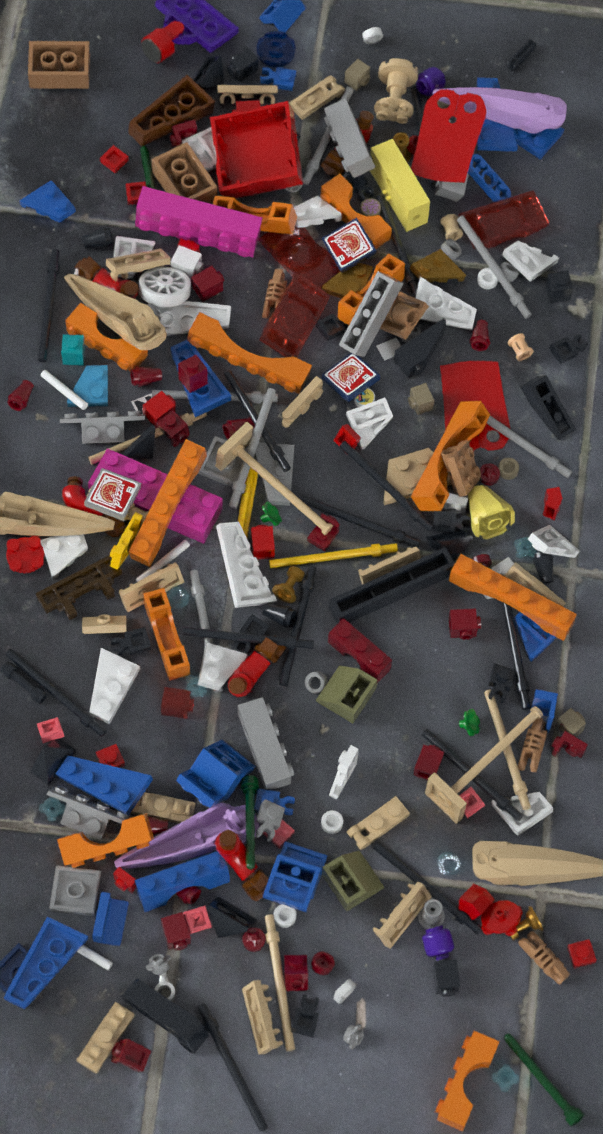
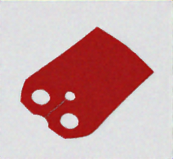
M440 89L428 99L425 104L418 142L411 166L414 175L435 181L465 183L474 149L487 113L481 96L472 93L459 96L454 90ZM442 97H447L450 100V105L445 109H441L437 105L438 100ZM469 101L477 105L473 113H467L464 110V105ZM453 116L456 117L457 121L450 123L449 119Z
M465 361L440 366L445 430L460 402L481 401L490 416L511 429L498 362ZM486 423L483 431L479 433V436L473 437L469 445L473 451L478 448H484L487 451L498 450L505 446L509 438L497 431L500 435L497 442H490L486 437L487 433L497 430Z

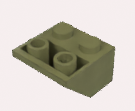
M339 666L317 697L316 702L353 724L376 691L377 679L358 668Z
M360 850L341 855L322 867L323 878L346 912L384 889L383 884Z

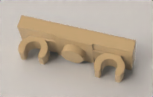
M218 85V93H223L220 97L221 104H224L226 96L231 97V103L234 104L235 96L233 94H242V98H254V95L262 94L260 97L261 104H264L266 96H269L271 104H274L275 97L273 94L278 93V86Z
M162 249L109 258L106 259V266L111 270V278L117 281L119 274L124 279H127L128 272H143L147 269L165 267L164 265L170 264L171 258Z
M408 547L407 551L403 553L397 552L396 555L374 566L370 564L368 565L369 568L363 571L359 569L362 585L420 559L419 549L417 547Z
M175 562L167 564V567L162 570L157 569V572L138 581L136 584H129L130 587L124 590L120 589L119 594L127 612H130L144 604V593L165 588L167 592L184 583V579L179 566Z
M516 562L504 575L562 607L566 604L563 599L559 598L553 591L549 590L547 586Z
M144 792L130 814L141 815L147 813L148 816L160 820L181 823L194 815L196 803Z
M417 882L415 886L408 884L410 889L408 895L401 893L402 901L394 908L388 920L381 918L380 921L383 926L380 929L373 928V931L383 944L390 949L423 909L425 903L431 899V895L426 887L420 882Z
M255 980L242 988L258 1055H262L281 1046L283 1042L275 1040V1035L280 1033V1030L272 1028L271 1013L267 1005L272 998L265 997L263 993L269 987L268 985H261L260 980Z
M115 1002L78 1057L77 1062L97 1074L112 1052L114 1045L119 1041L135 1017V1014Z

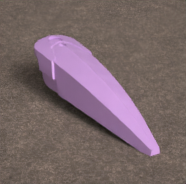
M496 88L445 89L454 90L459 96L466 93L481 96L487 111L486 119L529 133H538L549 128L557 129L563 124L566 117L567 106L565 102L553 96ZM435 89L433 91V94L439 91L440 89ZM447 97L439 99V101L450 105V100ZM472 101L464 105V110L473 113L477 108L476 103Z
M225 803L216 804L212 808L199 812L155 836L154 840L149 841L150 846L141 849L134 848L114 861L115 866L122 869L150 867L217 851L215 846L216 837L225 830H232L242 842H245L246 805L233 807ZM255 813V837H256V831H257V829L261 826L260 823L256 822V821H257L256 813Z

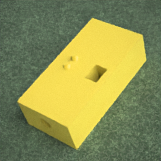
M390 139L371 147L370 154L376 168L370 170L405 231H410L428 223L430 200L394 140Z

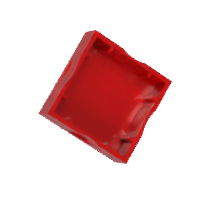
M289 101L261 106L251 111L233 112L210 117L213 144L217 154L216 171L218 187L223 197L240 198L303 185L295 116Z

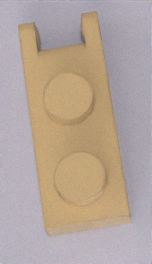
M316 376L283 411V427H289L300 414L303 415L307 412L310 403L314 399H319L323 393V380Z

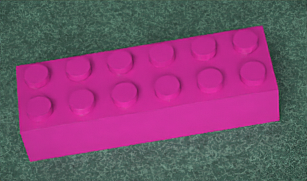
M145 186L142 187L135 219V227H139L141 230H151L163 236L170 235L179 239L192 240L201 246H211L223 252L238 253L242 257H254L262 223V217Z
M107 448L88 482V488L90 489L102 468L140 482L141 489L133 503L135 507L146 512L150 510L168 474ZM190 484L171 518L168 529L204 544L223 509V498Z

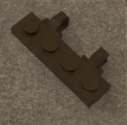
M108 555L35 593L46 614L55 609L59 612L64 610L68 619L71 620L77 617V612L72 605L75 603V599L95 589L98 591L101 589L107 600L115 597V591L111 585L115 584L114 578L122 575L121 568L119 567L117 570L110 567L112 557Z

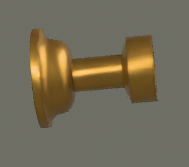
M400 132L394 135L393 140L408 163L412 157V154L407 149L409 137L407 134Z
M291 566L288 569L287 576L289 578L286 583L275 585L272 588L273 594L278 599L287 603L295 602L296 595L293 586L296 582H301L305 576L304 572L295 566Z
M529 906V910L525 914L526 919L520 921L517 925V933L510 936L513 941L519 938V932L529 927L533 930L539 929L543 931V927L531 906Z

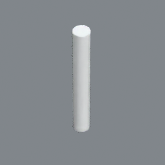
M47 370L42 371L41 377L79 408L85 410L88 407L87 402Z
M183 540L136 578V581L138 582L157 572V569L161 570L190 547L188 541Z
M84 945L77 951L108 971L113 965V962Z

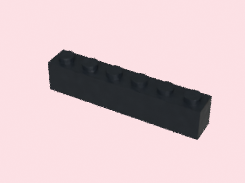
M446 547L330 599L329 611L336 624L343 618L350 623L449 578L455 563Z

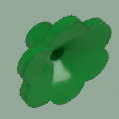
M265 502L262 506L264 514L260 516L263 523L270 521L274 526H278L282 522L278 509L272 506L270 502Z
M469 709L465 711L464 719L459 721L460 728H465L469 736L479 733L480 719L476 715L475 710Z

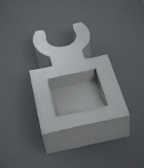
M266 799L261 803L256 822L262 824V826L257 829L256 837L259 838L264 831L268 835L267 842L274 838L275 830L281 825L284 807Z

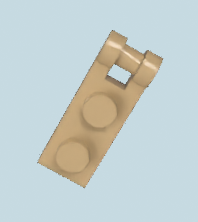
M330 75L292 100L290 105L300 119L303 120L334 98L343 95L345 88L342 85H338L336 79Z
M395 796L364 820L352 826L347 831V834L350 838H354L358 848L363 850L406 819L410 812ZM365 830L369 835L364 837L361 832Z

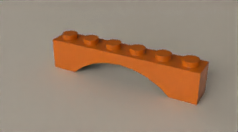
M201 312L198 313L188 332L187 341L194 347H201L209 351L213 356H220L232 365H239L251 374H258L270 383H277L283 386L289 392L300 394L310 375L312 365L294 356L268 358L244 350L227 336L218 320Z
M481 401L460 402L411 495L420 511H441L449 497L447 489L448 472L441 452L447 448L457 446L461 441L468 440L469 442L483 431L490 414Z
M187 439L185 440L128 551L131 559L151 567L180 500L193 479L197 476L207 457L205 447Z
M462 554L450 572L449 581L467 591L487 595L508 604L529 617L545 632L562 641L566 639L575 622L576 613Z

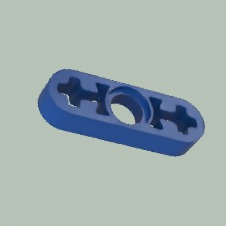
M473 154L468 174L494 203L503 204L507 202L511 197L509 187L480 155ZM485 174L491 178V184H487L484 181Z

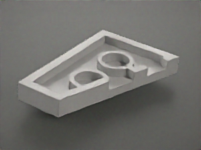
M258 443L255 452L257 462L291 491L294 445L277 444L284 451V457L291 467L289 471L283 472L277 460H273L270 455V449L267 444ZM262 477L268 502L272 505L290 506V501Z

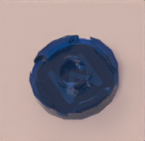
M272 31L264 34V37L258 40L256 51L258 58L263 64L277 68L291 63L295 57L296 46L294 40L288 37V34Z

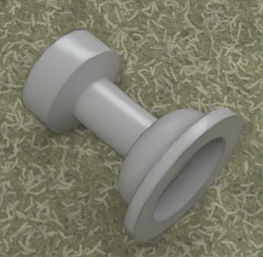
M436 899L428 900L418 914L420 925L425 929L441 926L444 923L445 915L442 910V904Z

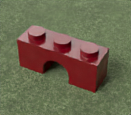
M344 618L329 632L328 643L341 655H351L359 663L360 670L377 679V683L391 670L392 659Z

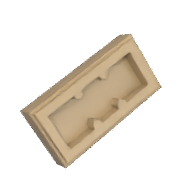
M103 614L98 617H83L82 633L126 632V616Z

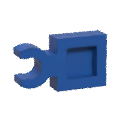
M268 67L262 68V74L268 76H261L260 83H273V86H278V89L293 91L296 70L277 67L276 72Z
M258 789L255 803L256 813H259L261 803L266 799L284 807L285 815L293 814V809H288L285 805L287 803L294 804V797L287 796L281 799L280 792Z

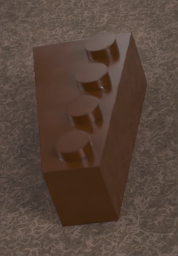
M186 75L129 122L128 134L141 146H144L172 133V126L191 120L197 121L212 114L215 101L192 78Z

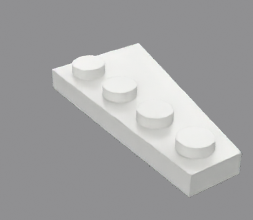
M185 301L172 307L156 306L161 313L160 323L165 327L167 336L188 333L199 312L218 320L222 329L229 328L231 306Z
M219 523L216 528L235 608L265 605L266 603L274 604L277 602L275 595H272L268 588L269 583L266 577H263L258 567L260 564L257 558L253 557L249 549L251 546L240 523Z

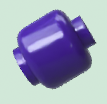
M436 67L428 68L419 73L416 87L421 94L432 96L435 89H444L446 83L445 75Z
M443 925L425 930L426 934L423 935L422 941L427 956L436 957V961L450 957L449 952L455 948L450 930L443 928Z

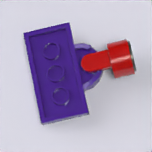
M205 0L155 1V7L165 15L163 29H155L142 39V49L145 55L155 63H161L171 56L175 51L174 44L188 45L197 41L211 53L237 35L239 28Z

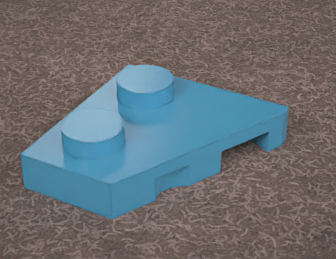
M108 365L86 366L73 389L74 393L88 403V407L108 406ZM70 399L67 400L68 407H78Z

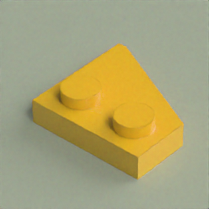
M135 512L118 544L114 545L110 552V557H112L110 567L118 570L129 555L128 551L140 530L143 515Z

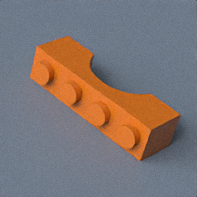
M338 174L321 186L320 198L342 213V220L345 224L357 218L373 246L377 249L391 239L392 228L380 215L364 216L354 211L349 203L352 199L353 187L341 174Z
M214 197L213 205L262 217L260 231L293 234L297 220L293 204L273 202L268 208H253L240 203L232 197Z
M388 253L376 265L371 279L361 291L355 293L350 290L338 302V319L348 325L350 324L377 271L388 274L402 282L404 280L405 263Z
M82 303L65 320L69 335H84L86 346L91 349L95 348L106 359H112L123 370L131 371L136 366L139 367L148 356V350H140L123 340V338L110 339L103 336L97 329V313Z
M165 588L144 593V605L169 681L190 675V664L175 627Z
M144 813L124 819L119 835L109 843L93 842L83 832L61 837L57 841L64 865L71 864L72 868L84 865V860L93 858V862L107 858L106 854L114 852L115 856L128 852L127 848L135 845L137 849L150 846L149 841L154 840L148 815Z
M473 1031L471 1037L466 1036L462 1046L465 1053L462 1058L457 1057L453 1070L457 1072L454 1079L449 1077L444 1091L448 1092L445 1100L440 1099L435 1112L439 1113L437 1121L463 1132L473 1104L464 1093L463 1081L473 1070L490 1067L500 1041L477 1031Z

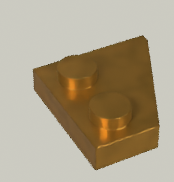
M441 249L414 262L410 267V270L419 280L422 277L429 283L435 281L439 283L447 282L448 279H457L458 282H462L466 277V274Z
M359 263L343 273L340 271L323 285L322 292L341 299L350 290L357 293L367 285L373 272V267Z

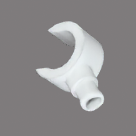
M167 972L159 974V983L154 990L159 992L162 988L170 989L171 995L167 999L173 1001L175 998V988L168 982Z

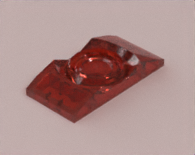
M534 190L462 212L458 215V217L462 215L465 217L486 248L496 247L509 239L527 237L549 226V221ZM469 239V241H470V243H471L473 249H476V247L473 245V243H472L471 240Z
M295 226L293 234L267 232L259 238V242L310 296L322 289L325 283L340 272L329 252L313 240L305 227L298 228Z
M296 273L282 294L275 311L267 321L259 340L286 358L293 356L297 358L326 306L330 295Z

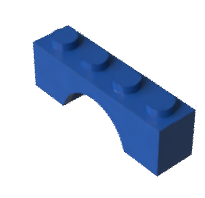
M216 851L137 879L135 884L144 912L166 905L168 900L182 889L191 886H204L212 889L229 883L230 877L224 858Z

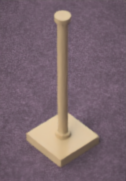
M246 422L218 449L215 466L222 471L239 456L326 535L333 525L326 523L244 450L250 443L253 426Z
M536 706L532 707L531 712L451 788L436 773H433L428 778L425 794L457 824L463 819L467 805L457 793L536 719H540L543 716L542 711Z

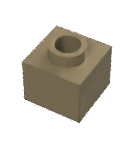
M357 59L345 71L344 83L356 91L361 86L364 87L370 80V67Z
M426 383L410 389L408 402L411 409H415L417 415L433 410L434 399Z
M572 708L561 715L556 723V727L562 733L566 731L575 737L584 731L586 725L584 717Z

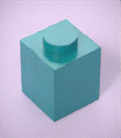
M63 334L61 351L63 365L84 366V335Z

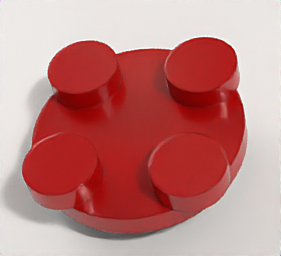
M38 536L9 539L7 541L6 557L12 571L31 573L43 566L44 550L41 545V539Z
M507 900L492 903L481 915L482 932L486 935L504 933L507 936H512L516 934L517 925L523 914L522 908Z

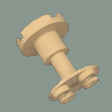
M394 58L389 59V63L385 64V61L382 62L379 66V79L387 85V92L390 93V96L382 98L375 103L374 111L376 112L377 119L405 124L413 115L414 109L411 103L401 99L402 95L406 93L407 87L414 85L418 80V68L412 67V62Z

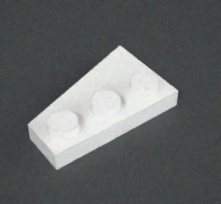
M420 277L416 299L426 302L429 306L420 320L437 323L444 318L448 326L472 330L477 309Z
M101 648L90 706V713L95 718L110 724L136 678L140 666Z

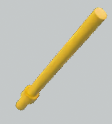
M397 543L388 545L371 544V547L273 559L269 560L270 568L370 555L372 557H379L381 554L398 552Z

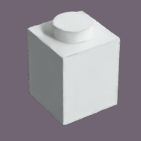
M180 245L171 260V268L181 270L190 279L201 272L204 266L201 253Z

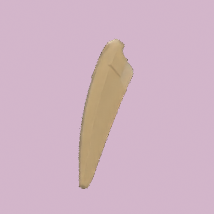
M67 274L64 277L80 300L88 308L96 312L97 317L126 342L140 350H151L158 347L166 339L165 327L160 323L158 316L154 314L148 305L78 275Z
M4 492L0 496V534L70 536L114 529L115 521L92 513L10 492Z
M479 841L472 849L473 872L475 876L496 885L518 884L519 886L603 876V860L579 853L498 841Z

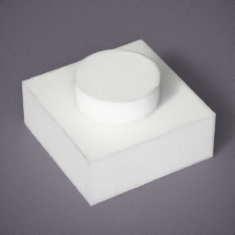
M449 493L444 508L456 510V514L465 513L468 498Z

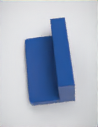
M274 0L259 19L263 24L273 23L279 32L284 34L305 10V5L301 0Z
M536 689L531 708L536 706L542 711L543 716H547L545 731L549 733L558 694Z
M101 892L92 935L93 942L115 946L121 945L129 906L127 901L111 899L110 893Z

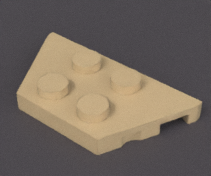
M426 448L390 459L386 480L406 499L410 498L434 452ZM449 475L447 477V486L452 485ZM385 490L384 505L397 502Z

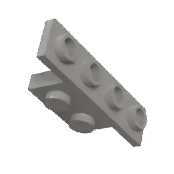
M128 411V415H119V412H107V416H98L97 412L85 413L86 417H77V413L64 414V418H60V423H81L82 444L125 442L124 421L145 420V415H140V411Z
M61 786L53 787L47 792L48 796L67 803L60 824L101 840L105 836L110 820L122 824L124 819L131 818V814L128 816L119 810H112L110 805L103 802L94 803L89 801L90 798L85 795L77 794L76 796L68 793L69 790Z

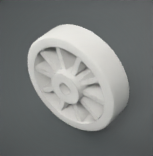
M152 268L144 272L139 279V294L141 298L155 306H177L185 302L190 296V278L176 268Z

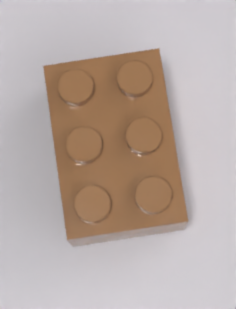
M29 41V88L89 89V41Z
M187 142L152 159V172L165 192L209 204L214 201L215 196H218L217 185Z

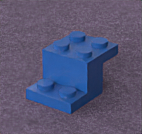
M220 740L203 748L192 767L181 773L176 781L181 784V787L186 792L196 796L202 805L212 808L216 804L229 799L241 779L251 774L256 766L225 741Z
M285 841L281 854H278L263 898L307 912L310 900L314 898L322 875V867L325 866L328 855Z

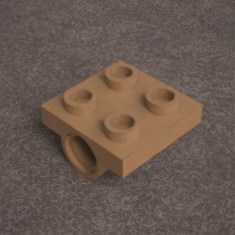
M399 292L380 329L406 340L429 306L424 301Z
M468 440L461 441L457 446L447 448L441 452L447 472H450L448 475L454 493H458L459 497L467 496L481 477L480 469L476 466L474 460V451L470 447Z

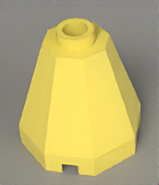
M478 485L469 492L468 504L471 527L475 537L481 535L483 539L488 540L504 534L508 524L511 526L515 522V511L512 506L487 486Z

